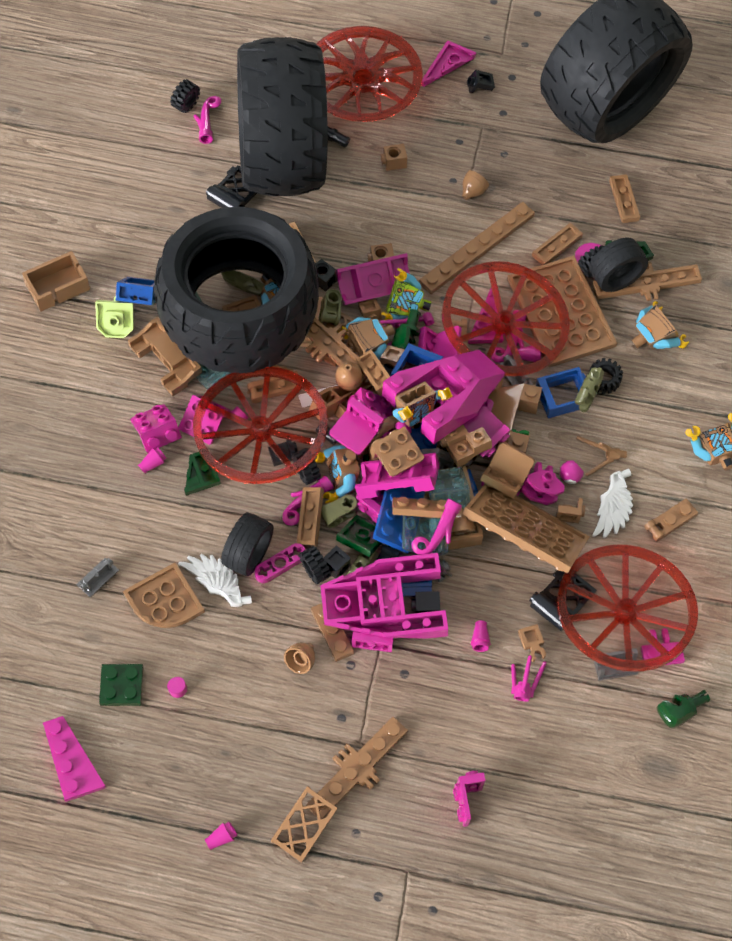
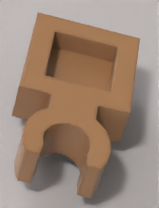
M538 624L519 629L518 634L524 650H531V661L535 662V653H539L541 658L545 659L546 652L540 647L544 645V640Z

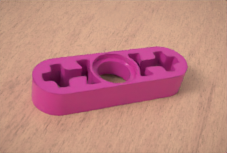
M299 543L292 544L257 565L255 568L256 580L260 583H268L300 564V557L294 555V551L303 552L305 547ZM278 559H283L286 565L279 568L275 565V562ZM260 571H267V576L260 575Z

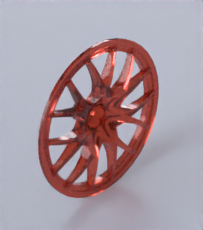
M353 26L332 32L316 43L321 47L322 53L329 49L335 56V58L323 57L324 64L343 70L340 73H325L326 81H332L326 86V92L328 93L336 87L343 85L351 87L335 105L327 101V112L334 116L358 122L386 119L403 111L419 93L423 79L422 64L419 56L406 40L391 31L371 26ZM364 37L361 47L359 48L351 38ZM369 38L384 41L377 54L368 58L365 50ZM346 40L354 52V60L346 58L333 45ZM388 44L393 45L399 50L385 53ZM404 55L410 63L408 66L381 67L386 62ZM412 71V84L398 76V74ZM384 81L394 82L410 90L402 99L380 83ZM371 92L373 94L378 112L361 113V93ZM380 94L398 103L382 111ZM355 95L357 113L339 108Z

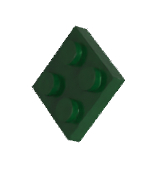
M356 515L336 536V541L368 557L382 544V542L372 539L376 523L359 515Z
M102 664L100 706H141L143 664Z

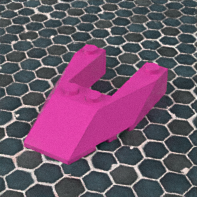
M475 350L399 371L383 381L382 396L393 407H396V395L423 382H426L434 391L444 390L449 387L453 397L446 401H442V399L437 400L441 406L422 419L421 433L435 444L478 414L479 409L485 404L491 392L495 390L504 377L505 372L480 350Z
M438 553L378 559L368 566H362L350 574L342 575L320 585L324 625L387 638L429 639L448 636L446 610L405 615L401 584L440 579L441 571Z

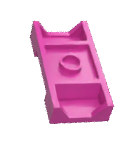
M407 253L336 269L335 273L343 305L390 295L395 282L393 276L400 274L397 268L410 274Z
M436 453L423 454L424 459L422 462L395 477H391L380 460L361 462L362 482L355 485L359 499L378 497L379 490L407 488L410 486L414 487L415 492L434 490L440 466Z

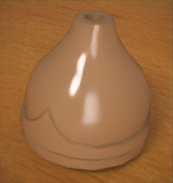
M468 171L462 183V197L468 200L482 195L489 187L488 181L477 172Z
M344 362L337 368L335 379L340 388L352 391L361 386L364 374L358 364Z
M463 508L456 515L451 536L467 534L476 530L475 523L462 514Z
M303 642L291 645L284 654V661L287 667L298 674H305L311 670L315 662L314 646L311 643Z

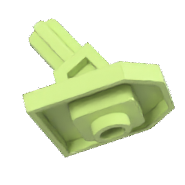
M116 296L114 301L96 300V328L105 337L125 338L134 329L133 303L115 301Z

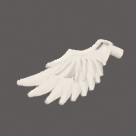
M629 469L621 472L617 471L610 475L609 489L600 496L601 504L597 516H600L592 537H596L604 529L603 538H606L612 527L614 534H617L619 527L625 528V521H629L628 514H632L630 508L633 507L631 503L633 498L626 489L627 485L624 479L631 476Z
M200 554L202 561L188 556L187 559L191 563H178L180 567L194 574L196 581L201 583L208 590L209 594L221 595L229 602L231 607H240L244 604L252 603L251 596L241 597L237 574L233 575V570L224 566L220 558L217 563L213 555H210L209 560L205 555Z

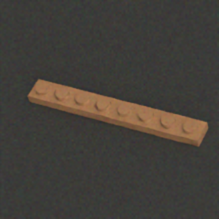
M521 202L419 279V283L432 295L532 219L535 212L524 202Z

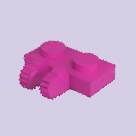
M662 628V644H657L655 629L649 631L651 645H642L640 648L644 667L684 663L685 658L681 642L670 643L667 628Z

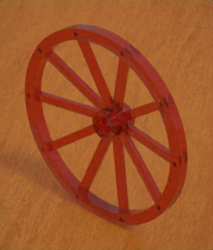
M494 261L468 268L451 283L442 305V322L445 333L459 354L471 352L463 342L495 331L496 335L486 355L491 360L501 335H505L517 366L496 364L505 372L504 376L529 375L544 369L559 356L569 334V314L560 293L545 277L530 268L516 263ZM497 271L521 276L507 310H503L495 272ZM488 272L497 312L465 281L476 275ZM526 278L537 284L548 294L517 313H511ZM461 286L491 317L451 307V301L457 289ZM551 300L555 304L560 318V323L516 321ZM451 314L492 325L458 336L451 320ZM517 328L560 329V336L555 348L550 350ZM511 333L547 356L534 363L524 365Z
M266 367L250 373H231L226 375L206 391L197 405L193 418L195 443L205 462L213 470L226 478L249 484H265L280 481L303 470L320 452L328 430L327 410L318 390L299 374L279 367ZM253 377H264L260 416H256L236 382ZM270 377L284 379L296 384L293 390L267 418ZM231 386L252 422L211 404L212 400L225 388ZM302 389L308 393L316 404V409L274 422ZM206 409L248 427L202 433L201 430ZM317 415L320 416V425L316 439L274 430ZM249 435L218 460L209 452L203 441L206 439ZM271 436L312 446L300 459L291 464ZM256 440L250 473L238 471L224 465L242 449ZM263 442L268 443L285 465V468L272 472L257 473Z
M607 545L593 549L576 559L568 574L565 572L558 590L557 611L561 625L568 638L586 656L613 669L639 672L662 667L676 659L687 648L697 627L698 606L690 583L683 573L669 560L645 548L632 545ZM622 555V599L619 598L594 560L607 556ZM629 556L641 558L657 566L632 599L629 598ZM589 564L614 603L570 581L582 567ZM662 570L674 579L682 591L643 604H636ZM567 589L611 609V611L568 615L566 605ZM685 598L688 607V625L640 612ZM614 617V620L591 645L580 636L572 622ZM638 620L686 632L680 642L670 651H667ZM630 623L661 656L647 660L632 659ZM619 624L623 625L626 660L609 656L596 649Z

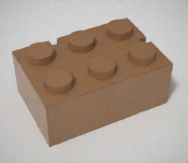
M72 251L22 272L25 285L40 312L55 306L56 301L62 303L90 290L88 278Z

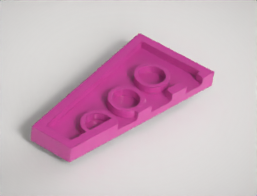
M61 716L43 722L65 802L105 789V784L64 717Z

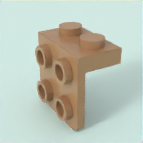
M405 426L392 431L388 436L379 438L371 444L370 453L372 457L380 459L391 477H395L424 459V455Z
M501 442L480 480L488 487H494L501 491L503 495L514 499L527 478L535 459L508 443Z

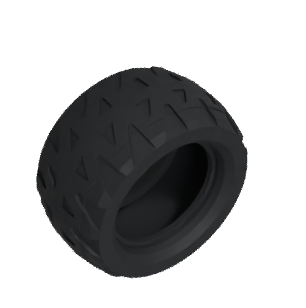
M597 0L568 28L551 52L541 74V94L555 116L571 131L592 143L603 144L611 142L641 122L670 91L682 74L691 56L693 47L692 35L677 12L663 0Z
M291 37L263 38L242 44L237 51V95L243 187L249 192L268 196H296L319 190L326 180L328 153L327 92L321 47L314 42Z
M225 207L191 218L168 238L162 257H159L157 263L154 292L160 321L169 338L177 344L183 355L193 362L196 361L206 366L210 370L250 373L282 362L291 352H295L304 342L317 312L319 283L317 268L304 238L296 229L287 224L284 219L255 208ZM232 270H248L261 273L272 279L280 288L275 296L265 304L243 311L215 309L204 304L195 296L197 289L205 280L219 273Z

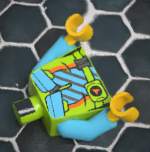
M397 268L400 274L393 276L395 282L385 309L387 313H381V315L385 316L384 320L406 319L409 316L410 309H420L428 312L431 307V301L422 299L424 291L421 290V284L413 275Z

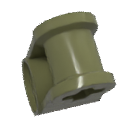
M328 290L321 300L318 319L321 323L328 322L334 326L339 324L342 296L338 290Z
M345 495L324 505L321 516L327 526L334 528L342 522L353 518L357 514V501L354 496Z

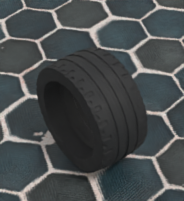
M625 237L614 240L602 247L591 259L589 270L603 291L615 292L626 288L638 280L648 267V259L633 238Z
M244 513L238 519L227 538L222 551L221 563L237 573L250 576L255 571L256 566L261 563L268 550L274 532L273 524L255 514Z

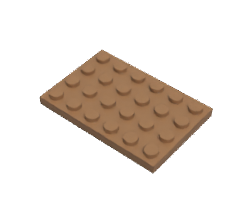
M575 256L508 275L507 280L521 310L526 313L528 325L538 346H541L542 355L549 368L617 346V341Z
M485 484L468 503L462 513L469 520L478 522L488 531L501 535L504 540L515 543L522 550L529 551L536 555L539 560L546 561L557 570L564 571L567 574L590 536L516 495L514 499L507 497L496 488L488 487Z

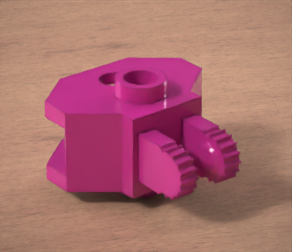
M537 462L534 466V472L525 479L521 492L531 501L550 505L557 502L558 495L563 494L565 485L553 473L552 466L548 465L543 470L542 463Z

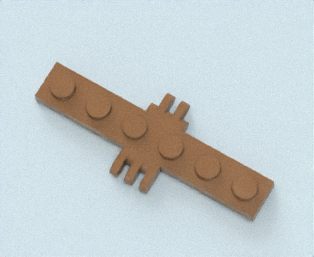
M648 262V267L642 276L626 288L615 292H605L595 280L592 285L596 299L641 293V296L645 295L646 301H651V294L653 300H658L660 289L701 283L702 277L697 264L654 271L652 263Z
M314 318L307 334L312 343L305 351L307 353L312 352L310 356L313 358L319 355L316 358L318 363L328 356L338 366L344 362L358 364L356 361L358 356L343 343L345 340L344 336L348 331L345 329L341 331L342 326L340 324L335 328L330 327L327 329L318 319ZM363 372V374H364L363 383H364L368 378H367V376L365 375V373Z
M392 717L358 752L349 744H346L344 748L349 754L341 749L338 753L343 760L336 755L332 758L341 769L317 794L336 806L357 784L361 787L366 785L371 790L374 785L369 780L372 779L376 784L380 781L375 775L377 771L373 767L408 733V730ZM314 797L306 806L315 804ZM326 805L320 806L321 819H324L332 809ZM316 807L310 808L309 810L317 816Z

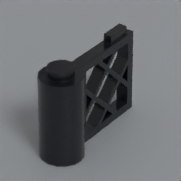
M239 165L236 167L232 166L227 171V176L218 185L214 184L206 191L207 200L221 208L245 207L257 193L249 192L244 187H237V183H242V178H235L238 172L241 173V166ZM234 183L235 188H227L225 185ZM238 192H248V195L244 198Z
M571 569L567 575L572 578L573 583H563L562 577L566 572L557 570L553 574L555 578L540 593L535 592L529 600L531 602L530 607L560 631L567 627L573 617L597 591ZM552 588H560L561 596H554L549 591ZM564 588H574L575 596H565ZM577 588H585L590 593L587 596H579ZM576 600L577 607L574 610L570 609L566 605V601Z

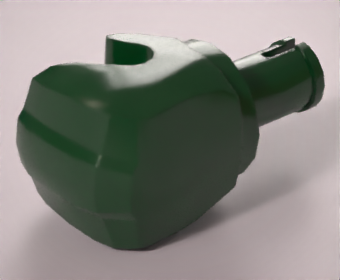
M410 309L406 324H400L394 334L392 346L406 349L408 343H416L414 336H419L421 332L417 328L421 312Z
M705 690L692 697H689L687 694L674 695L672 702L675 704L667 700L662 701L657 706V712L669 728L675 729L697 715L696 708L710 702L709 694L704 696L707 693Z

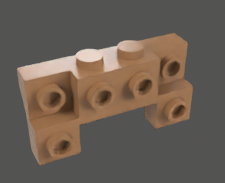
M158 317L151 320L142 331L128 340L129 347L139 358L153 351L167 367L170 373L161 378V383L172 397L188 387L187 383L202 373V367L196 361L193 362L183 355L177 344L172 342Z
M437 401L434 405L433 411L441 406ZM461 425L439 440L442 448L447 449L457 467L467 464L476 455L492 448V440L483 427L468 433L465 426Z

